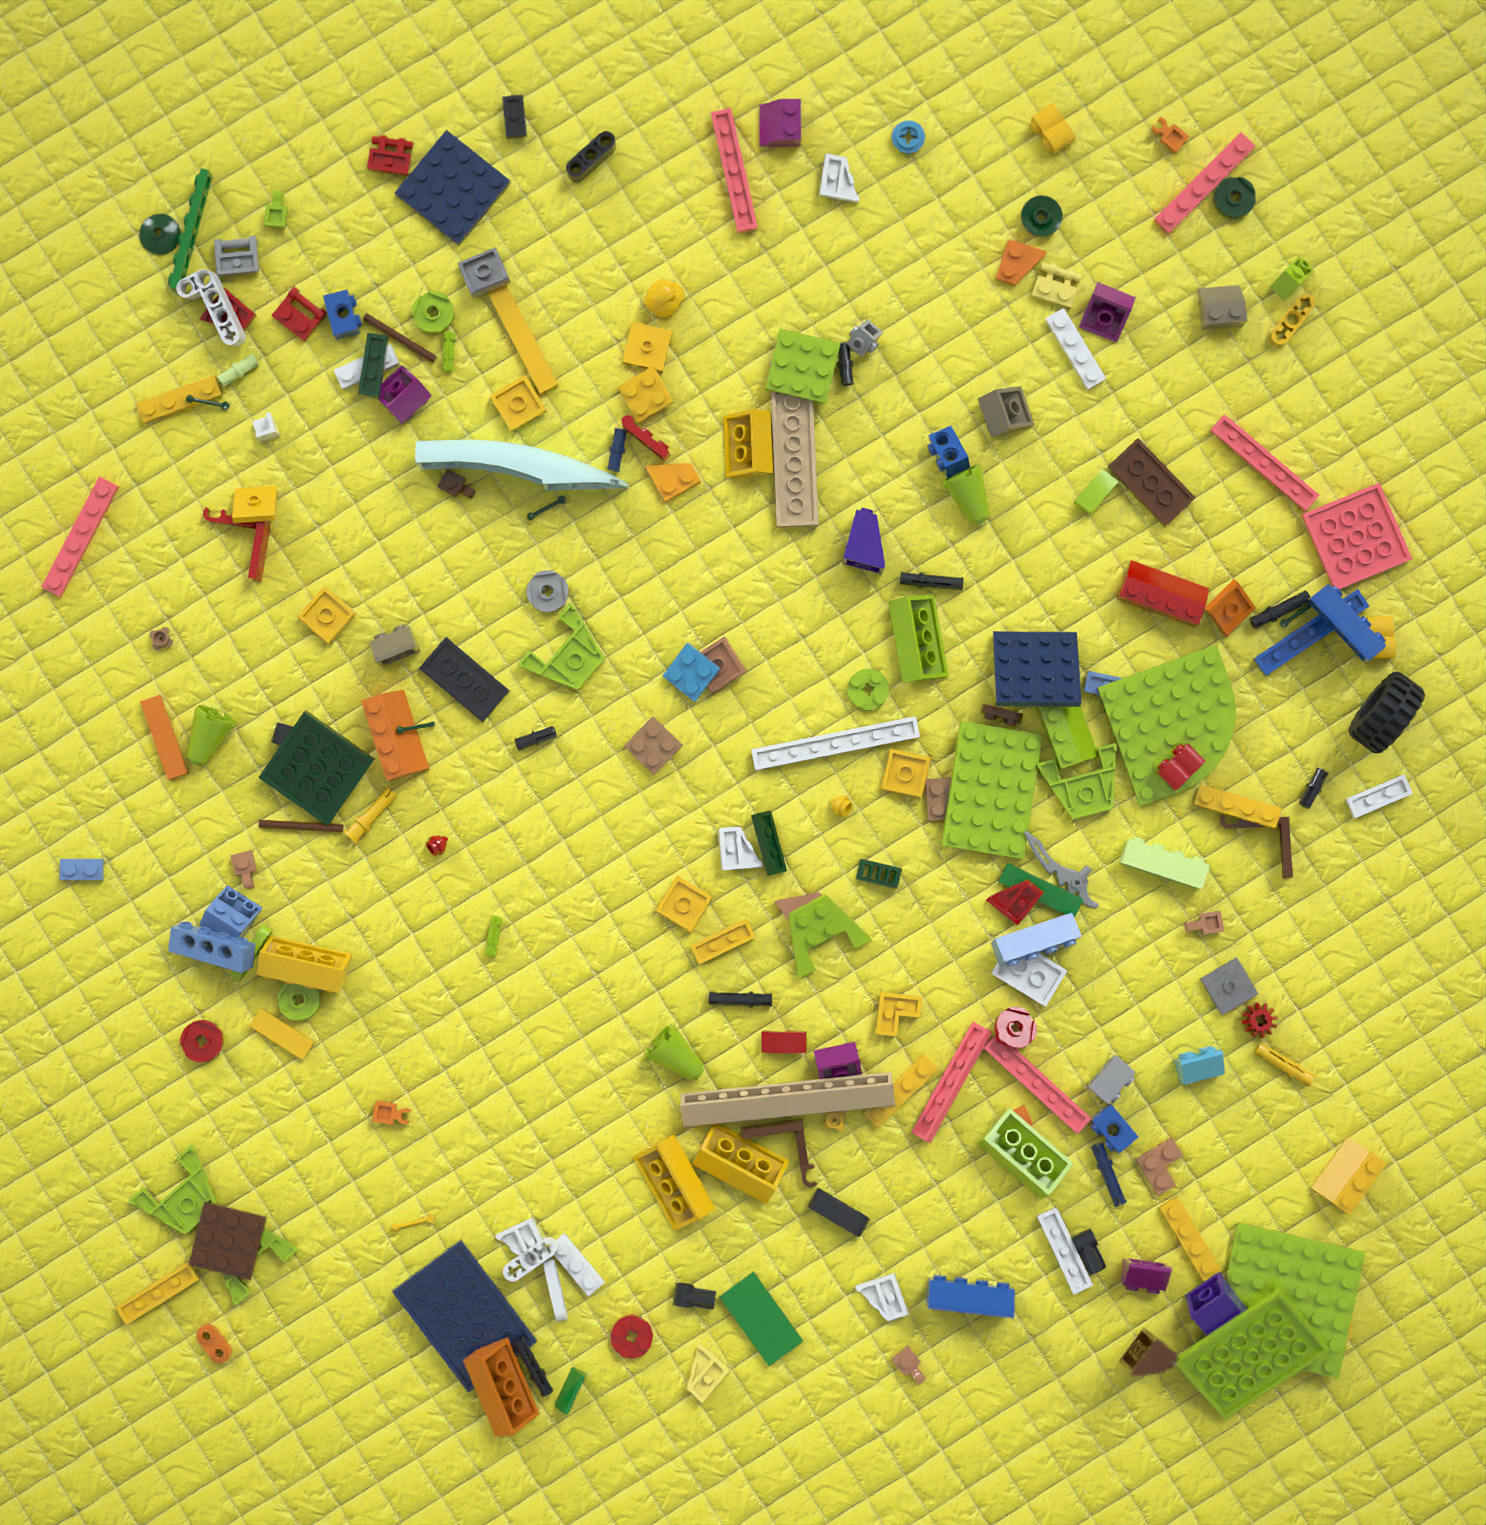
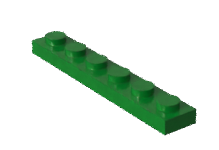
M203 168L195 176V192L190 195L189 206L191 207L189 214L186 213L184 217V233H181L179 236V252L174 255V271L170 273L168 278L169 288L177 293L178 282L187 275L213 177L209 170Z

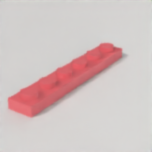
M728 108L711 112L737 233L756 230L758 225L732 110Z
M1240 132L1154 221L1169 235L1256 146Z
M1225 414L1210 430L1212 434L1304 512L1319 497L1316 491Z
M100 476L98 477L41 586L42 588L60 597L63 596L119 486Z
M972 1022L911 1131L913 1134L931 1143L992 1033L990 1030Z
M994 1034L985 1044L984 1049L1078 1134L1092 1118L1019 1051L1009 1049L1003 1044L998 1043L995 1038L996 1034Z

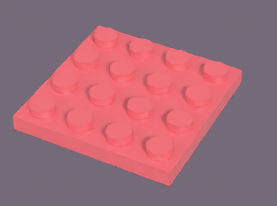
M1380 483L1301 515L1331 586L1335 585L1339 590L1412 560V556Z

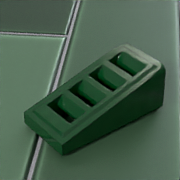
M860 859L856 879L897 889L902 868ZM865 865H870L868 875L864 877ZM878 867L876 877L872 879L873 869ZM882 868L886 869L884 881L880 880ZM890 871H894L892 883L888 882Z

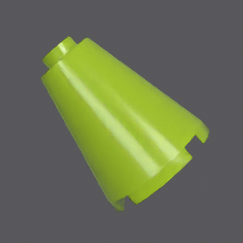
M980 464L971 466L953 475V478L951 476L942 480L944 487L970 523L975 522L978 525L987 521V516L990 515Z
M198 705L194 711L187 756L190 758L189 761L198 766L207 764L234 727L236 722L234 718L224 713V716L217 713L218 710L215 708Z
M670 1024V1027L666 1026L652 1041L654 1043L653 1048L650 1049L648 1047L645 1052V1057L648 1060L688 1080H697L704 1072V1069H702L704 1064L673 1024Z

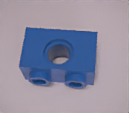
M346 289L324 295L323 298L336 340L361 334L359 327H362V322L359 314L356 315L354 307H357L354 294L350 295ZM341 311H349L346 318H339Z
M1110 1103L1097 1112L1090 1120L1093 1123L1090 1127L1098 1136L1100 1134L1106 1139L1104 1144L1111 1152L1115 1150L1120 1154L1139 1138ZM1111 1124L1117 1125L1118 1130L1115 1135H1109L1107 1132V1128Z

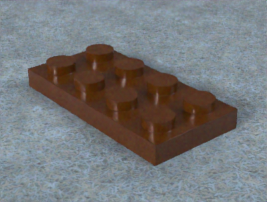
M1139 438L1107 467L1164 527L1196 498Z

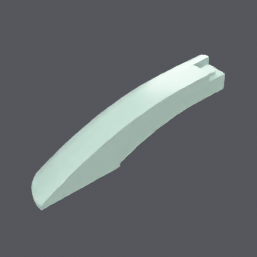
M432 440L416 442L415 462L420 470L477 469L504 473L544 486L545 491L629 488L627 482L603 470L568 456L536 447L491 440Z

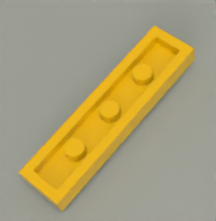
M216 376L205 378L136 403L142 422L146 424L202 404L198 402L188 403L186 401L187 395L209 401L222 397L223 395Z
M1201 784L1194 802L1195 806L1272 829L1277 828L1282 812L1280 807Z
M922 1054L893 1083L895 1105L867 1108L863 1114L879 1128L938 1068Z
M1176 1196L1159 1206L1160 1211L1202 1281H1206L1219 1271H1222L1179 1198Z
M188 1261L115 1308L125 1325L200 1280V1277L194 1267L189 1265Z

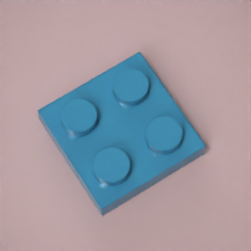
M687 643L663 674V677L691 700L697 702L721 668L693 645Z

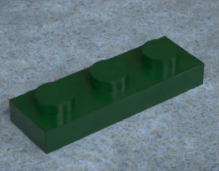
M367 333L358 390L359 396L380 399L389 336Z
M771 810L751 815L767 876L786 872L787 868Z

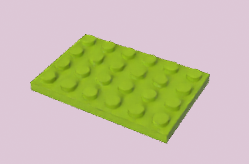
M960 721L941 846L1024 859L1027 842L1024 833L1029 829L1038 769L1037 763H1039L1043 735Z
M1278 1288L1176 1356V1365L1221 1417L1226 1420L1330 1352V1349Z

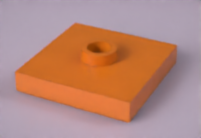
M1233 579L1204 609L1222 635L1227 637L1256 607L1238 581Z

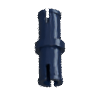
M614 429L612 446H609L610 457L607 470L620 472L622 455L625 454L624 445L627 430Z

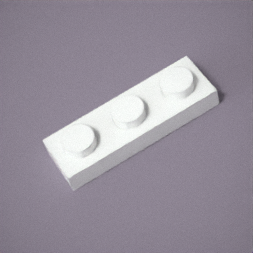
M391 344L387 348L384 372L400 365ZM364 356L334 370L343 390L360 383Z
M1404 774L1345 799L1352 817L1357 818L1413 793Z
M565 1233L556 1239L558 1250L554 1254L555 1257L588 1296L591 1295L605 1281Z

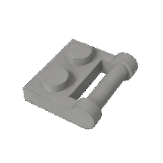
M256 235L249 236L246 239L214 240L218 277L260 273ZM250 247V251L223 253V249Z

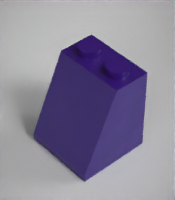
M867 508L856 509L842 564L883 574L885 560L877 515L873 514V510Z
M1220 1271L1185 1295L1191 1318L1207 1336L1247 1310Z

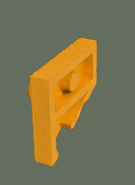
M691 463L648 465L645 467L665 503L701 483Z

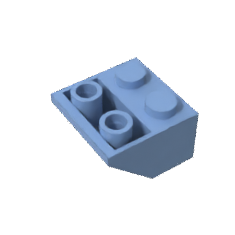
M227 885L207 907L199 926L208 927L211 931L217 933H228L229 936L234 938H243L261 912L262 907Z

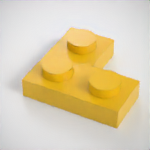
M880 992L876 1034L897 1036L899 1015L920 1018L922 996Z

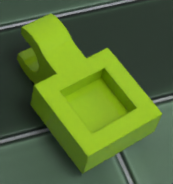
M273 190L272 205L266 204L264 220L266 227L286 228L288 207L282 206L284 201V193L282 191Z

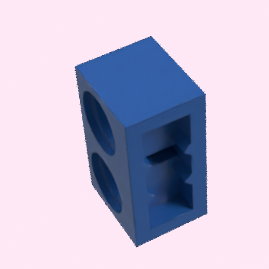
M951 425L928 435L930 442L927 445L931 456H936L937 467L940 472L944 471L947 478L970 468L968 455Z

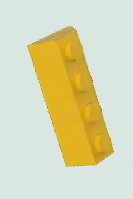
M270 936L260 951L256 975L268 980H282L286 984L304 985L308 989L317 988L327 993H339L344 985L352 954Z
M719 1123L712 1125L692 1164L768 1204L789 1160L748 1138L743 1139L742 1135Z
M674 1134L633 1156L635 1163L673 1231L701 1219L715 1209Z

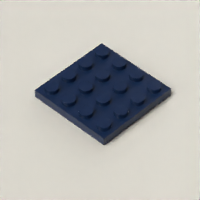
M446 130L394 194L460 246L510 185L511 181Z
M993 631L996 706L1081 707L1077 632Z

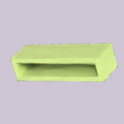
M1135 836L1132 839H1126L1119 861L1120 864L1198 890L1203 888L1210 866L1205 864V859L1196 856L1190 859L1184 857V852L1178 850L1169 852L1165 850V846L1156 843L1150 846L1144 844V839Z

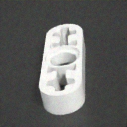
M545 1237L504 1266V1277L511 1282L517 1281L546 1261L558 1250L556 1240L552 1237ZM550 1243L552 1245L550 1251L546 1250L544 1253L540 1255L538 1251L541 1250L545 1246V1244ZM531 1253L535 1256L536 1262L534 1265L526 1263V1254ZM521 1263L522 1268L516 1272V1275H511L509 1273L511 1267L515 1268Z
M555 1260L544 1261V1270L556 1321L568 1320Z

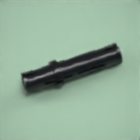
M901 572L900 585L918 586L920 589H923V587L960 591L963 589V577L927 575L924 572L919 574Z
M1304 590L1250 617V623L1255 630L1271 621L1273 623L1277 621V618L1309 603L1310 599L1308 598L1311 597Z
M749 991V993L709 992V1005L749 1006V1008H753V1006L772 1007V993L759 994L753 993V991Z
M522 1335L515 1338L512 1344L526 1366L531 1382L536 1384L542 1397L548 1396L554 1389L545 1376V1370L540 1367L525 1337Z

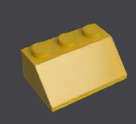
M750 409L723 416L726 477H758L772 474L770 411Z
M1347 1137L1310 1188L1343 1213L1351 1215L1387 1163Z

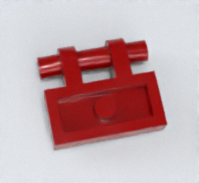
M381 135L380 137L372 136V144L379 145L378 149L370 148L367 170L409 176L412 156L411 154L404 153L405 149L413 150L414 142L406 141V138L400 137L399 139H392L386 135ZM386 147H396L397 152L387 151Z

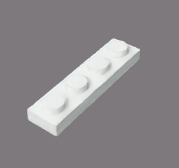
M1063 308L1045 319L1046 323L1087 391L1105 381L1104 374L1065 309Z
M1057 1207L1037 1215L1072 1293L1076 1294L1093 1286Z

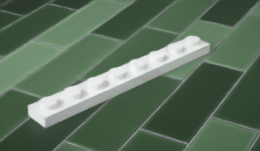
M916 716L751 749L756 771L919 738L920 734Z

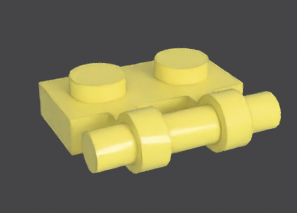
M1042 262L1040 270L1047 272V276L1045 278L1038 275L1031 297L1071 309L1078 288L1070 286L1071 280L1079 283L1082 275L1075 273V270L1072 269L1065 270L1056 267L1057 264ZM1053 275L1065 278L1064 283L1052 280Z

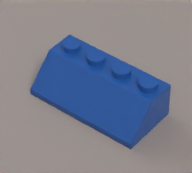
M1327 584L1310 598L1309 604L1365 664L1369 663L1386 647L1384 644L1385 638L1379 632L1374 633L1369 628L1371 623L1364 616L1360 618L1355 613L1356 607L1350 601L1345 602L1340 597L1343 594L1335 585L1331 587Z
M934 1275L933 1278L928 1277L926 1305L929 1309L1014 1318L1015 1289L1010 1287V1283L997 1282V1285L988 1284L989 1281L976 1279V1283L967 1282L968 1279L963 1277H955V1280H947L944 1275Z

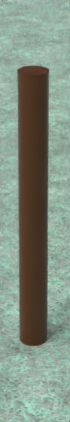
M368 313L364 315L363 321L432 363L437 359L435 354Z
M259 820V828L340 833L344 831V824H329L327 826L324 823Z

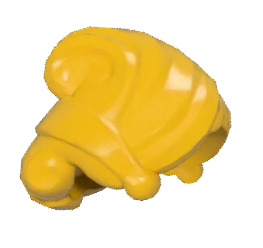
M660 279L648 289L644 304L658 317H672L680 303L684 301V292L677 282L669 279Z

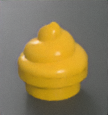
M846 796L837 797L830 801L833 812L839 817H846L853 806V803Z

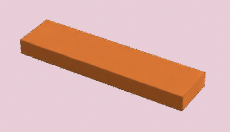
M157 695L141 701L140 703L167 779L170 781L189 774L162 696Z

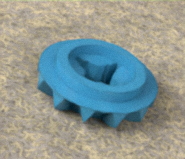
M914 121L899 123L892 133L893 145L899 152L906 154L916 153L925 141L923 128ZM908 130H910L911 137H914L909 145H907L906 139L903 138Z

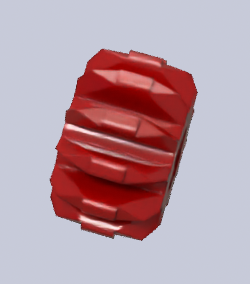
M1255 1002L1254 1008L1250 1005L1247 1006L1249 1014L1242 1013V1016L1247 1017V1020L1241 1021V1024H1248L1244 1031L1248 1033L1252 1030V1037H1256L1259 1033V1037L1264 1038L1265 1032L1268 1035L1272 1034L1270 1027L1277 1028V1025L1272 1023V1020H1277L1278 1016H1271L1275 1010L1274 1008L1267 1010L1268 1004L1263 1003L1260 1007L1259 1002ZM1261 1015V1019L1264 1020L1263 1024L1259 1023L1258 1026V1022L1255 1020V1018L1260 1017Z

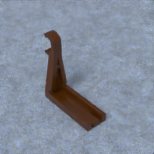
M1223 815L1220 817V824L1226 829L1266 827L1239 819L1237 824H1226L1224 821L1225 817ZM1280 817L1278 824L1280 830L1282 878H1292L1289 817Z
M802 1118L742 1127L743 1139L795 1131L803 1184L807 1187L817 1185L816 1181L809 1182L806 1179V1170L813 1169L815 1165L808 1163Z

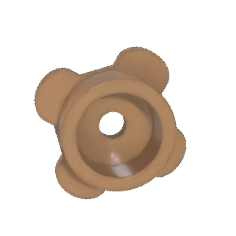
M162 627V629L150 632L149 636L154 643L153 648L155 650H160L161 647L172 646L173 640L170 639L169 628Z

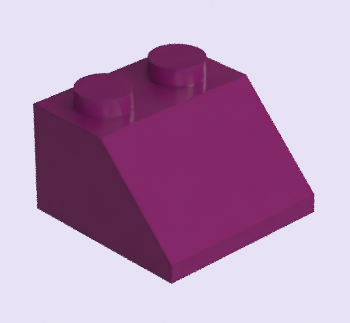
M778 99L759 105V147H801V99Z
M1097 282L1079 328L1117 343L1136 297Z
M401 365L382 382L380 399H377L402 424L410 419L413 413L421 406L425 405L432 395L411 372Z
M855 1042L814 1050L819 1079L862 1075Z
M1123 1258L1121 1284L1126 1286V1290L1138 1291L1139 1288L1147 1289L1148 1293L1160 1294V1291H1166L1172 1268L1166 1263Z

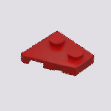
M1027 879L990 895L986 901L1016 925H1019L1044 892Z

